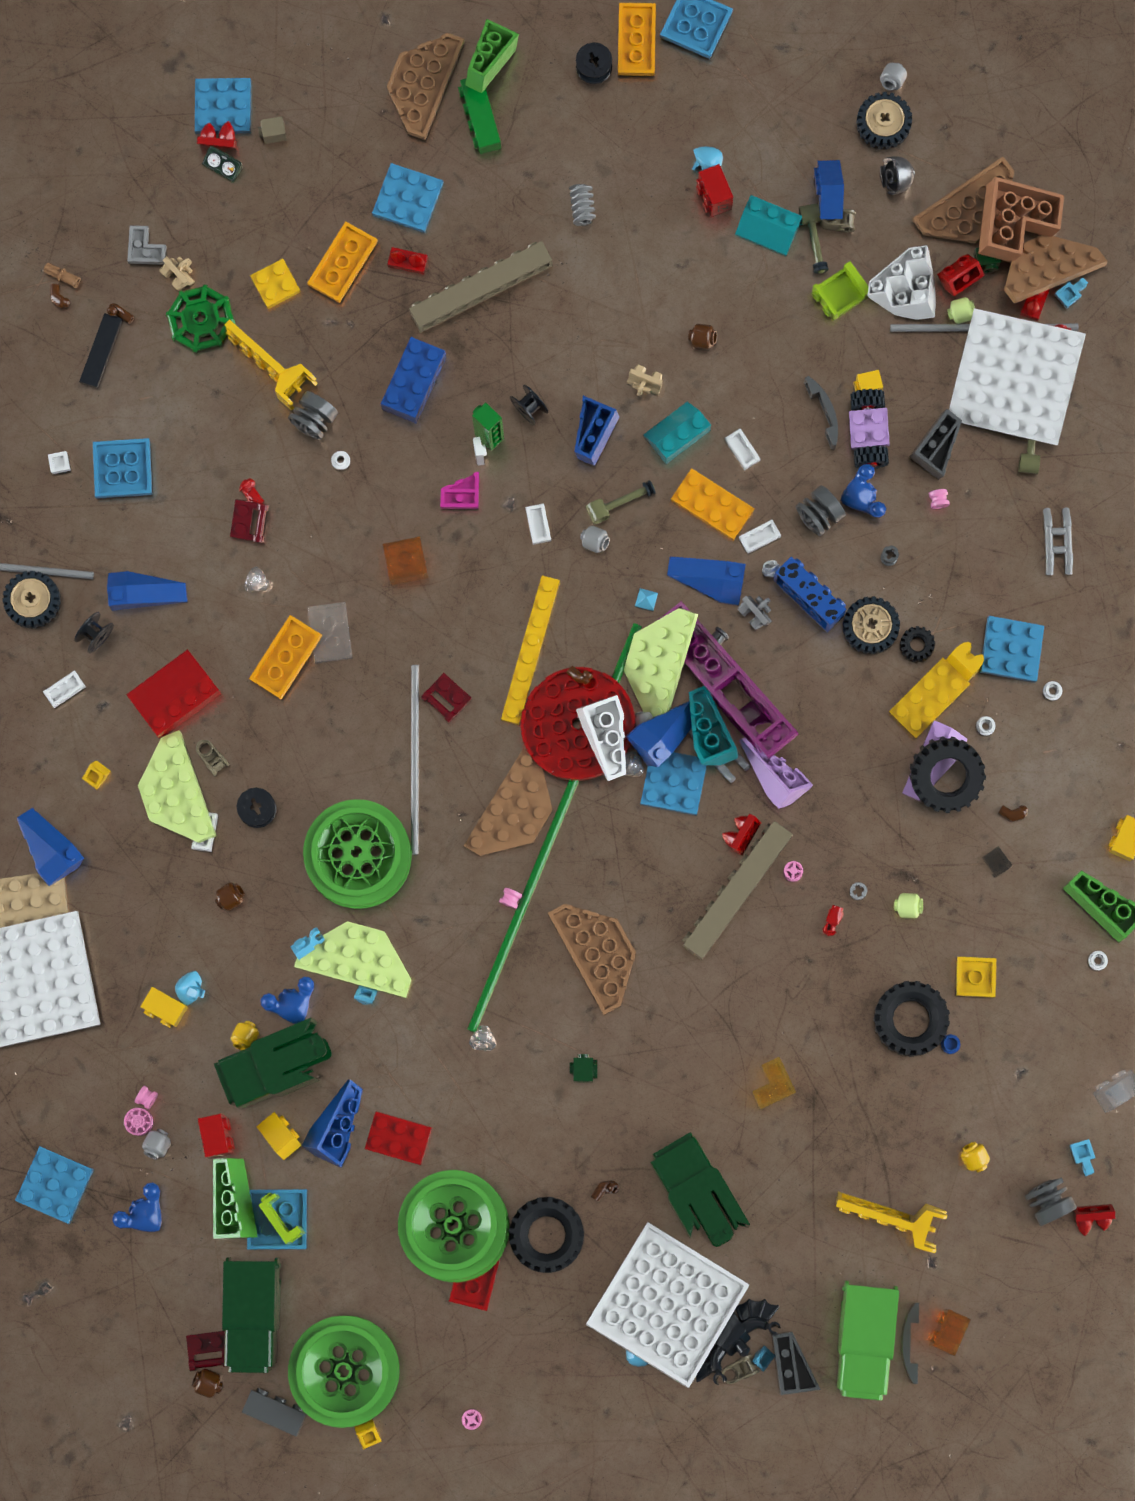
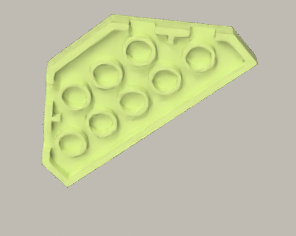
M678 608L634 633L624 672L643 712H651L653 717L662 715L671 709L698 618L697 613Z
M178 730L161 737L138 784L149 821L197 843L216 837L181 731Z
M348 921L322 935L325 939L324 942L314 946L315 950L300 960L296 959L295 968L407 998L412 980L385 931Z

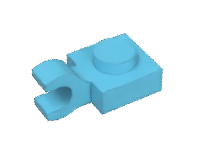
M1081 278L1076 284L1072 285L1069 281L1055 293V296L1067 309L1081 298L1082 295L1079 292L1087 286L1088 282Z
M318 928L312 929L308 938L307 936L300 938L290 946L298 960L315 950L314 946L324 942L325 939L322 935H320V938L315 937L320 933Z
M1090 1140L1071 1144L1070 1148L1075 1163H1082L1085 1176L1093 1174L1094 1170L1090 1160L1095 1159Z

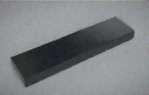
M104 313L79 381L81 384L98 389L123 322L122 318Z

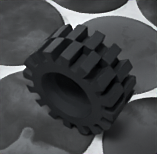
M919 626L905 631L900 640V651H902L903 656L907 657V660L911 659L915 663L916 661L922 662L932 655L935 648V637L931 635L930 630L927 631L925 627L919 628ZM918 637L924 641L925 647L923 650L915 651L911 648L910 641L913 638Z

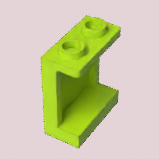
M849 261L842 270L819 285H813L812 296L816 302L820 301L825 315L835 320L869 298V286L851 261Z
M268 1193L260 1199L262 1203L259 1204V1207L285 1244L290 1245L304 1235L305 1231L301 1226H296L289 1231L272 1207V1204L281 1197L276 1193Z

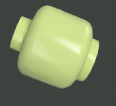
M967 297L951 301L950 308L947 309L950 320L954 319L957 324L971 321L975 306L973 300H969Z
M902 893L899 895L898 900L894 901V910L898 911L901 918H917L919 914L923 913V899L916 893Z

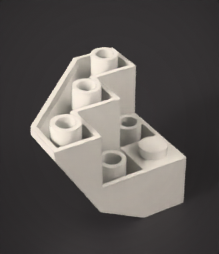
M928 246L908 248L869 281L868 297L897 316L915 320L935 317V279Z

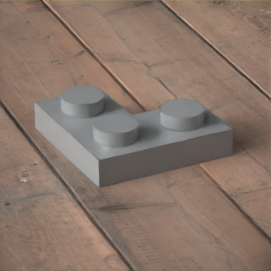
M130 225L128 264H165L163 259L166 257L167 247L164 244H148V226Z

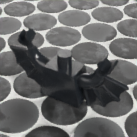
M748 1299L745 1303L737 1305L736 1313L733 1312L698 1371L696 1382H700L710 1374L715 1373L713 1376L715 1384L719 1385L717 1381L719 1376H722L723 1382L726 1383L727 1378L721 1373V1361L726 1354L733 1356L738 1352L742 1357L746 1356L750 1352V1348L746 1343L751 1339L749 1333L753 1330L768 1329L772 1336L778 1335L777 1332L771 1329L775 1326L781 1328L778 1322H771L769 1324V1320L779 1309V1305H771L766 1299L762 1301Z

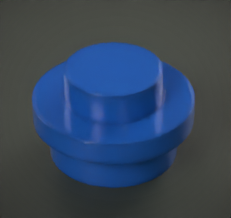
M946 1035L941 1041V1048L947 1054H954L960 1049V1040L955 1035Z

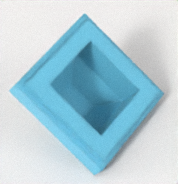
M640 588L635 607L654 611L658 593Z
M358 986L354 999L363 1005L372 1004L377 990Z
M763 1346L755 1353L752 1362L764 1372L774 1359V1354L766 1346Z

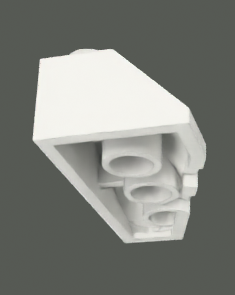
M616 695L576 709L582 728L607 781L625 775L624 713L618 696Z

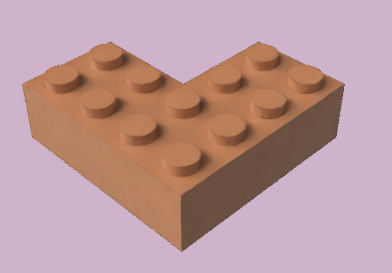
M995 177L986 185L978 254L1011 262L1017 260L1022 255L1025 231L1044 236H1054L1061 229L1064 195Z

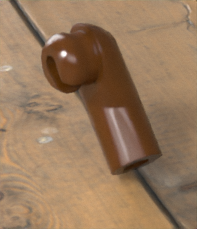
M51 284V302L59 308H67L70 301L60 294V285Z
M116 303L110 304L107 308V313L110 316L117 315L129 324L135 318V316Z
M571 666L566 672L576 682L588 684L589 680L593 678L589 671L586 670L582 674L574 666Z
M1003 805L998 814L1015 822L1027 816L1028 808L1021 805L1019 808L1011 810Z
M612 1180L602 1181L591 1197L599 1202L604 1194L617 1193L619 1185Z

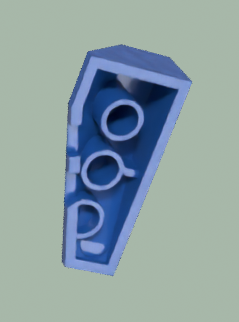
M670 556L667 576L714 598V600L720 603L739 606L746 564Z
M129 571L108 573V604L112 611L187 602L186 583Z
M690 702L683 703L662 715H657L649 721L638 724L626 736L647 766L659 767L674 752L692 728Z
M31 808L17 817L24 839L27 840L30 848V855L33 856L35 861V868L49 887L80 867L84 860L81 853L37 811Z
M348 1079L309 1129L302 1147L314 1156L342 1167L350 1150L351 1131L354 1132L355 1125H353L354 1115L358 1112L363 1089Z

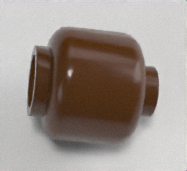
M696 324L692 330H689L688 340L691 341L694 348L710 349L712 345L716 344L717 331L711 325Z
M229 882L216 891L217 898L215 902L220 909L224 908L227 911H231L243 903L245 893L239 884Z
M202 1369L200 1372L197 1371L192 1382L195 1393L207 1398L213 1397L215 1393L219 1394L223 1385L220 1382V1375L208 1369Z

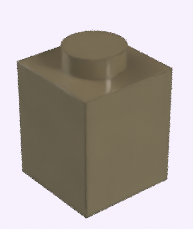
M282 116L260 120L261 127H258L259 137L264 139L265 144L287 140Z

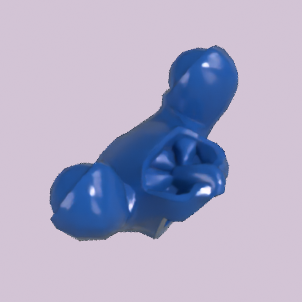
M863 464L859 467L855 478L843 491L840 501L850 508L880 518L885 515L886 506L879 501L874 502L877 490L871 483L866 482L874 476L875 470L872 465Z
M302 977L297 985L299 991H296V989H284L279 994L278 1001L274 995L270 993L264 994L260 999L261 1006L265 1010L274 1012L291 1023L296 1024L304 1021L308 1012L309 999L314 990V981L310 977Z
M153 1182L147 1183L143 1187V1194L147 1199L140 1198L132 1201L129 1207L130 1215L124 1211H117L113 1214L112 1221L114 1226L120 1229L133 1228L146 1232L160 1231L162 1217L159 1203V1186Z

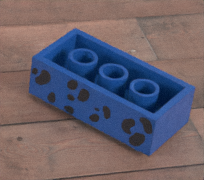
M410 337L382 399V410L417 424L445 362V350Z
M790 557L775 572L773 581L828 633L844 617L846 605L840 598L836 599L831 595L832 591L826 585L822 586L817 581L818 578L811 571L808 573L803 568L804 564L799 559Z

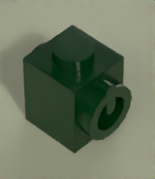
M979 247L975 248L973 256L979 261L984 274L999 270L1000 263L1003 260L978 254Z
M577 1054V1058H573V1062H570V1074H573V1082L593 1083V1079H597V1060L589 1058V1054Z

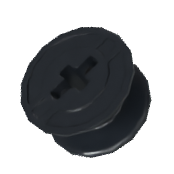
M596 42L587 43L579 49L576 55V71L581 80L590 84H598L608 79L612 72L613 60L609 49L603 44Z
M523 384L526 395L520 401L513 396H510V400L518 412L529 423L535 425V420L532 417L534 412L538 409L547 414L549 412L539 396L530 387Z
M99 612L91 615L82 624L74 638L75 642H80L84 638L91 642L88 647L89 653L95 652L102 646L114 628L113 623L105 627H101L98 624L101 615Z
M257 787L244 791L238 798L236 805L237 813L241 820L253 828H262L270 824L275 818L277 811L276 802L270 793ZM256 801L258 806H261L259 808L261 814L259 815L255 810H252L254 808L252 802Z

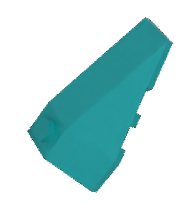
M705 686L690 691L689 702L694 750L701 765L720 766L737 759V747L709 691Z

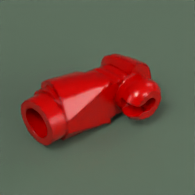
M251 478L243 480L239 491H242L248 501L264 503V500L254 488L255 481Z
M832 905V908L829 909L826 919L827 923L823 927V932L826 935L833 936L837 933L835 931L836 926L844 915V908Z

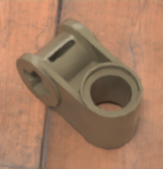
M843 209V219H833L831 222L821 219V222H819L820 226L825 230L854 232L855 226H853L856 211Z
M200 740L196 744V752L214 776L223 767L230 765L209 740ZM203 745L210 746V751L206 754L200 752Z
M748 1354L722 1369V1374H725L728 1369L733 1370L735 1373L734 1379L732 1381L727 1380L726 1384H734L760 1372L752 1362V1354Z

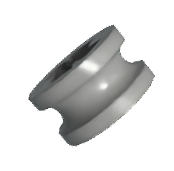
M861 882L854 883L850 888V895L855 900H862L867 894V887ZM856 886L864 889L861 893L862 896L854 895L853 891H855Z

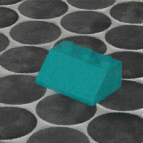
M750 195L735 235L787 256L801 225L802 216Z
M687 401L643 434V437L664 463L667 464L710 432L711 424L700 410Z

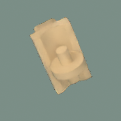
M166 256L163 259L165 264L160 269V272L166 278H170L173 273L177 276L172 282V285L177 290H182L187 285L192 286L195 283L188 275L193 271L189 267L192 264L189 258L183 260L181 257H178L175 260L174 258L169 259Z
M637 365L634 369L631 368L627 384L632 385V388L638 390V396L641 397L643 392L659 395L662 385L661 373L655 371L649 376L645 374L646 368L644 366Z

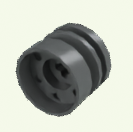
M305 391L299 400V404L304 409L294 407L293 411L295 414L291 413L288 416V420L302 433L321 440L324 436L322 432L328 430L323 422L331 424L338 415V411L320 396L310 391Z
M822 485L811 493L814 502L804 498L803 503L799 502L795 506L804 524L820 537L825 533L824 529L828 531L831 528L828 520L836 524L846 516L839 501Z
M1062 1177L1048 1180L1034 1187L1025 1195L1026 1200L1036 1198L1035 1202L1029 1204L1030 1207L1039 1205L1041 1207L1034 1214L1040 1226L1052 1222L1077 1208L1072 1196L1065 1198L1061 1196L1068 1188L1065 1186L1058 1190L1056 1187L1064 1182Z

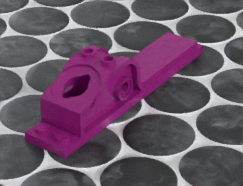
M681 601L671 610H669L666 614H664L662 617L670 614L678 608H682L688 611L690 610ZM697 619L684 663L706 687L719 709L740 734L769 759L799 735L798 732ZM733 680H736L741 690L750 700L740 710L731 704L721 691ZM759 724H772L761 734L755 730V727Z

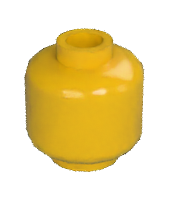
M245 1021V1023L241 1022L236 1025L231 1036V1041L235 1048L244 1050L258 1039L259 1031L255 1028L256 1025L253 1022Z
M971 1142L962 1148L961 1158L968 1170L981 1172L987 1168L990 1157L983 1144Z

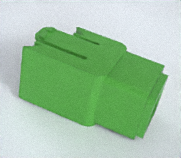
M845 1280L844 1286H842L844 1293L843 1301L841 1302L837 1351L839 1353L836 1386L844 1397L883 1400V1395H887L890 1360H893L899 1300L898 1286H893V1289L849 1285V1281Z

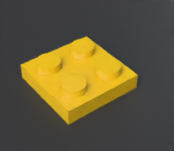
M284 259L250 275L267 309L301 292Z
M957 957L956 996L995 998L997 958Z

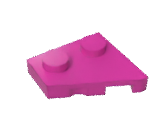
M475 472L465 479L462 478L452 485L441 488V509H479V472Z

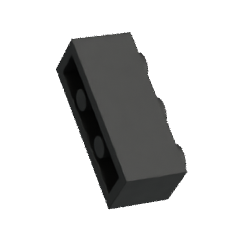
M261 1388L251 1390L242 1413L291 1435L298 1436L307 1416L299 1405L293 1404L292 1407L285 1404L287 1400L279 1396H275V1398L267 1396L269 1392Z

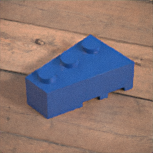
M840 160L818 161L817 168H814L816 194L819 196L820 219H843L844 181Z
M583 395L574 452L579 460L595 466L619 419V415L616 409Z

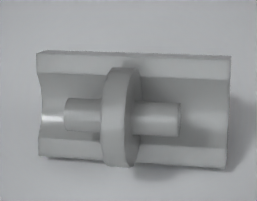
M745 596L742 599L744 602L739 606L738 610L743 616L748 615L751 611L756 615L749 622L755 630L772 622L767 616L771 611L768 606L771 602L769 598L763 600L758 596L754 600L751 596Z

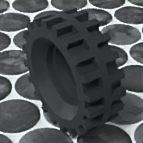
M942 736L939 740L934 741L931 739L928 745L920 747L921 751L913 756L914 762L910 764L911 775L909 776L915 793L927 807L930 806L937 812L939 810L945 811V813H950L951 810L960 812L962 807H970V803L974 799L978 800L980 790H984L983 782L986 780L985 765L972 746L964 740L956 739V737L945 738ZM952 758L963 764L966 778L959 789L945 793L933 786L931 772L937 762Z
M904 981L903 983L896 984L881 996L875 1007V1016L873 1018L875 1031L878 1033L880 1041L888 1047L887 1049L898 1053V1055L909 1057L924 1055L936 1048L947 1034V1029L950 1025V1012L946 1006L947 1002L940 996V992L938 990L935 991L929 984H923L920 981ZM903 1002H918L927 1010L929 1025L920 1036H904L894 1026V1011Z
M553 1197L536 1198L519 1208L512 1218L509 1228V1242L512 1251L524 1266L533 1271L541 1273L560 1271L572 1264L583 1246L584 1229L582 1221L573 1207L563 1200ZM545 1216L553 1217L560 1221L565 1231V1239L561 1248L549 1254L536 1251L528 1238L529 1228L532 1223L538 1218Z

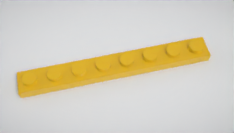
M541 576L501 721L520 725L522 711L526 704L560 584L558 579Z

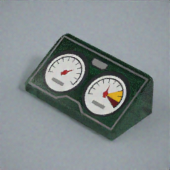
M210 145L202 162V165L233 183L243 169L240 161Z

